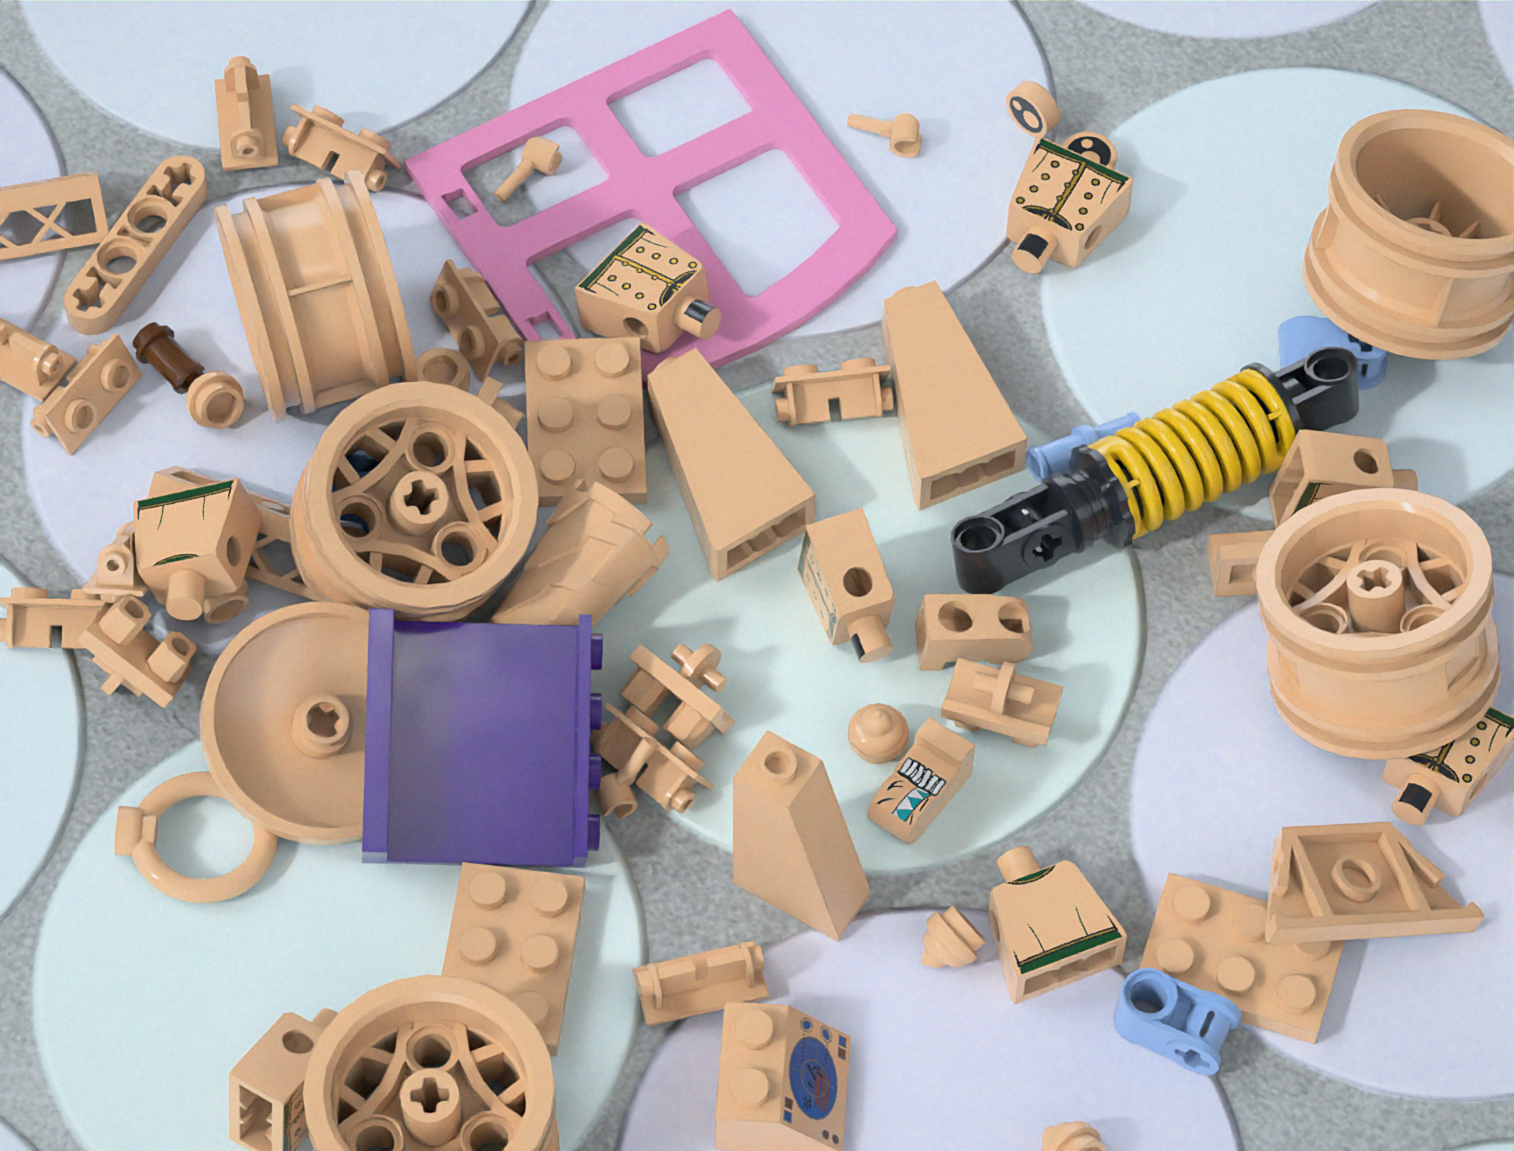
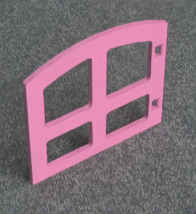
M731 8L404 160L405 170L475 272H479L482 275L486 286L523 341L542 340L532 325H537L547 319L559 334L560 338L558 339H577L535 280L528 267L627 218L638 219L701 262L706 270L710 298L709 304L719 308L721 311L719 327L714 335L707 340H703L685 331L665 352L654 353L640 348L642 390L648 389V374L652 373L661 362L670 357H680L697 348L711 367L716 369L756 352L797 329L835 302L865 275L897 238V228ZM704 59L715 60L751 107L752 111L657 157L643 155L608 105ZM561 126L573 128L609 178L509 227L499 226L464 178V172L525 144L531 137H540ZM771 149H779L787 155L840 228L814 254L791 273L760 295L751 297L742 292L674 197ZM461 196L464 197L474 212L462 221L457 218L447 203Z

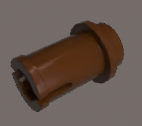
M152 322L143 327L133 340L132 346L136 350V358L142 364L150 363L173 387L176 393L184 394L188 392L192 382L204 374L202 371L205 368L199 362H196L174 340V331L168 325L160 326L157 322Z

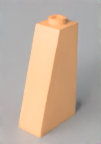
M936 280L918 287H904L895 292L891 297L883 299L881 332L887 364L891 366L889 373L913 499L918 510H923L1023 471L1027 437Z
M697 348L680 357H670L664 360L652 373L648 374V407L708 568L717 582L805 531L806 525L815 523L816 494Z
M767 730L733 777V883L838 942L870 896L871 889L822 759Z

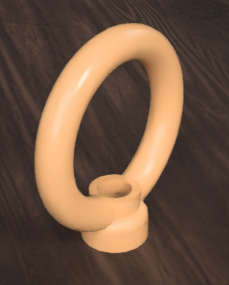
M210 771L186 773L161 783L143 799L138 808L129 806L118 807L115 828V855L132 856L140 873L153 887L178 900L192 903H215L234 898L246 892L261 880L270 868L277 851L278 836L251 822L254 833L252 849L241 865L225 875L206 879L192 878L174 871L163 862L157 853L156 841L158 821L167 809L181 800L194 796H215L227 800L215 783Z

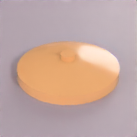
M306 602L282 607L267 613L241 630L230 641L216 661L205 686L199 717L200 738L206 764L215 783L231 805L244 817L258 827L284 839L313 845H336L362 839L369 635L368 610L344 603Z

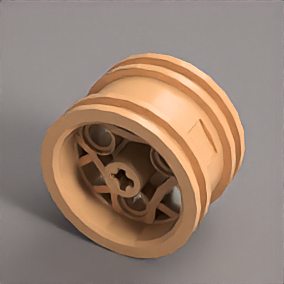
M427 381L390 384L364 394L343 409L322 434L291 498L288 531L292 557L303 582L319 602L344 603L368 611L369 608L394 609V621L464 622L483 607L527 549L536 526L539 501L535 467L522 438L501 413L480 397L452 385ZM422 444L436 450L440 457V465L428 467L420 464L413 454V446ZM359 450H362L380 463L362 478H360L347 460L349 456ZM333 483L337 491L331 493ZM468 485H477L486 508L477 511L470 496ZM345 514L360 516L365 520L369 534L357 538L348 535L340 525V517ZM453 542L464 547L468 553V565L455 566L447 562L442 555V544ZM381 567L395 569L413 577L412 582H401L381 573Z
M1385 487L1352 490L1325 497L1300 509L1279 525L1264 544L1256 565V588L1259 598L1260 617L1269 637L1267 642V669L1270 677V692L1279 716L1295 734L1318 748L1345 757L1369 760L1396 759L1435 750L1461 737L1483 718L1495 701L1501 681L1498 632L1491 615L1495 602L1491 548L1482 529L1463 510L1441 498L1415 490Z
M423 975L397 979L369 990L343 1008L321 1033L307 1063L303 1098L309 1137L314 1151H367L376 1146H384L392 1151H476L486 1143L500 1144L505 1147L503 1151H560L555 1112V1083L550 1054L538 1028L520 1007L491 987L462 977ZM431 1064H445L440 1068L422 1067ZM496 1080L507 1089L499 1096H496L486 1083ZM376 1088V1090L371 1094V1096L367 1100H365V1097L369 1094V1092Z

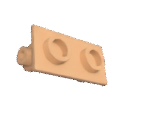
M245 56L233 57L229 60V65L224 69V79H214L223 171L279 165L270 75H258L256 66Z
M292 104L291 109L301 120L297 127L289 126L282 137V145L288 148L290 156L325 171L335 153L339 155V158L330 173L344 181L345 172L357 169L365 182L368 192L370 190L379 192L384 187L387 180V172L383 171L386 164L398 170L401 169L402 165L388 152L391 143L381 136L365 128H361L359 134L356 135L342 128L345 121L341 117L319 105H315L312 112Z
M447 259L429 300L435 313L443 320L458 344L460 353L468 360L480 381L483 382L489 375L494 363L503 362L505 366H512L520 362L524 357L522 350L524 341L516 333L506 315L488 317L489 315L497 314L500 306L486 286L482 275L479 272H472L470 268L458 270L453 261Z
M0 318V380L43 403L75 366L77 359L61 351L55 345L47 343Z
M114 333L108 341L103 340L99 345L92 344L87 349L85 357L66 377L69 385L66 388L58 386L42 405H37L33 409L34 418L30 422L31 427L39 435L46 438L52 432L55 433L69 455H72L143 375L118 334Z
M860 358L842 362L841 370L818 372V366L814 364L783 369L784 376L775 377L771 387L772 393H785V398L775 399L777 422L788 421L790 427L830 422L828 400L839 399L841 421L882 417V411L893 410L891 387L880 388V381H886L891 371V366H876L875 359Z
M134 521L122 525L112 544L107 545L101 550L97 559V570L82 587V593L100 594L102 601L117 603L127 594H132L137 598L143 597L149 588L139 575L136 566Z
M33 587L11 588V597H0V607L7 609V618H0V642H6L8 648L51 649L53 626H62L61 648L87 650L77 640L91 623L96 613L105 604L100 599V594L82 593V589H72L71 599L47 598V589Z
M609 702L606 703L604 707L616 717L610 725L602 722L601 730H593L590 741L595 745L594 752L601 753V757L620 770L622 766H625L644 737H649L655 741L657 746L645 762L649 766L635 784L660 803L666 811L675 809L680 814L687 811L695 800L696 795L691 790L697 782L710 790L714 787L713 783L699 773L706 764L703 760L678 741L669 749L654 737L661 727L633 705L624 713Z
M754 941L740 942L737 945L659 963H649L646 966L632 969L647 1027L724 1009L725 1001L752 1003L769 999V992L762 972L765 969L760 945L755 946Z

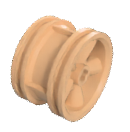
M1389 110L1373 114L1355 123L1341 139L1328 179L1329 204L1319 214L1314 223L1303 257L1302 278L1309 296L1321 312L1345 332L1369 345L1394 354L1427 360H1453L1474 356L1494 347L1506 336L1514 320V141L1482 123L1455 114L1434 110Z
M357 169L344 173L345 184L334 187L331 179L325 177L317 179L315 184L260 199L255 197L243 199L244 212L231 215L226 204L214 207L219 238L241 321L262 390L275 423L287 420L286 408L299 405L302 414L305 415L315 412L317 408L360 397L366 393L388 386L389 379L399 377L401 383L418 381L410 332L390 256L369 192Z

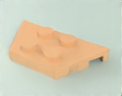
M1390 822L1282 827L1273 842L1265 939L1268 945L1475 932L1485 916L1473 901L1463 908L1439 885L1445 874L1428 858L1419 855L1412 848L1410 841Z

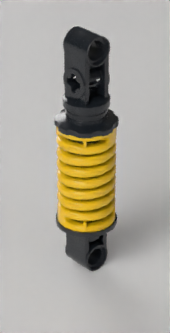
M1324 347L1313 351L1307 357L1274 373L1265 365L1253 362L1242 367L1239 373L1212 385L1210 390H1202L1193 394L1190 400L1183 399L1173 404L1171 409L1164 408L1154 413L1152 418H1143L1135 422L1133 427L1127 426L1116 431L1114 436L1108 435L1089 445L1081 444L1071 450V458L1069 460L1070 472L1063 475L1059 473L1052 474L1044 478L1040 485L1026 492L1017 493L1003 503L978 515L967 517L953 527L951 543L957 582L960 588L969 594L996 593L1006 585L1036 570L1052 566L1061 558L1071 553L1080 554L1092 548L1094 541L1100 538L1118 550H1122L1133 544V540L1149 533L1148 531L1160 528L1163 519L1174 521L1182 517L1184 510L1187 512L1195 511L1201 508L1203 501L1213 502L1221 497L1222 492L1231 493L1238 490L1241 483L1250 484L1258 480L1260 473L1268 475L1279 470L1299 430L1325 431L1335 425L1346 423L1357 415L1359 411V389L1356 357L1344 348ZM1025 509V510H1027L1029 513H1027V514L1025 515V514L1022 512V510ZM1039 546L1042 551L1038 552L1035 548Z

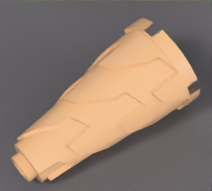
M586 478L577 479L564 494L547 520L546 524L549 527L524 565L523 573L488 622L496 624L577 626L579 614H592L593 627L627 594L631 597L661 567L670 554L669 546L662 534L653 545L649 543L644 535L653 523L626 499L596 481L585 492L584 489L587 486Z

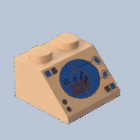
M725 1001L715 1112V1150L843 1151L851 1036L789 1005Z

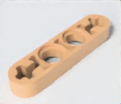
M185 155L165 159L156 168L74 278L64 294V307L67 320L75 331L88 336L99 335L108 331L117 322L205 202L208 195L205 169L198 160ZM186 179L191 180V185L185 184L183 182ZM172 182L180 184L174 193L172 191ZM172 198H173V204H174V206L170 203V200H171ZM156 215L167 221L161 230L153 233L142 232L136 227L138 222L147 216ZM120 256L131 257L137 261L131 271L123 274L112 273L106 269L112 259ZM99 283H100L101 286L103 287V289L101 290V292H100ZM98 298H100L101 308L92 306ZM82 304L85 306H91L86 310V312L81 311Z

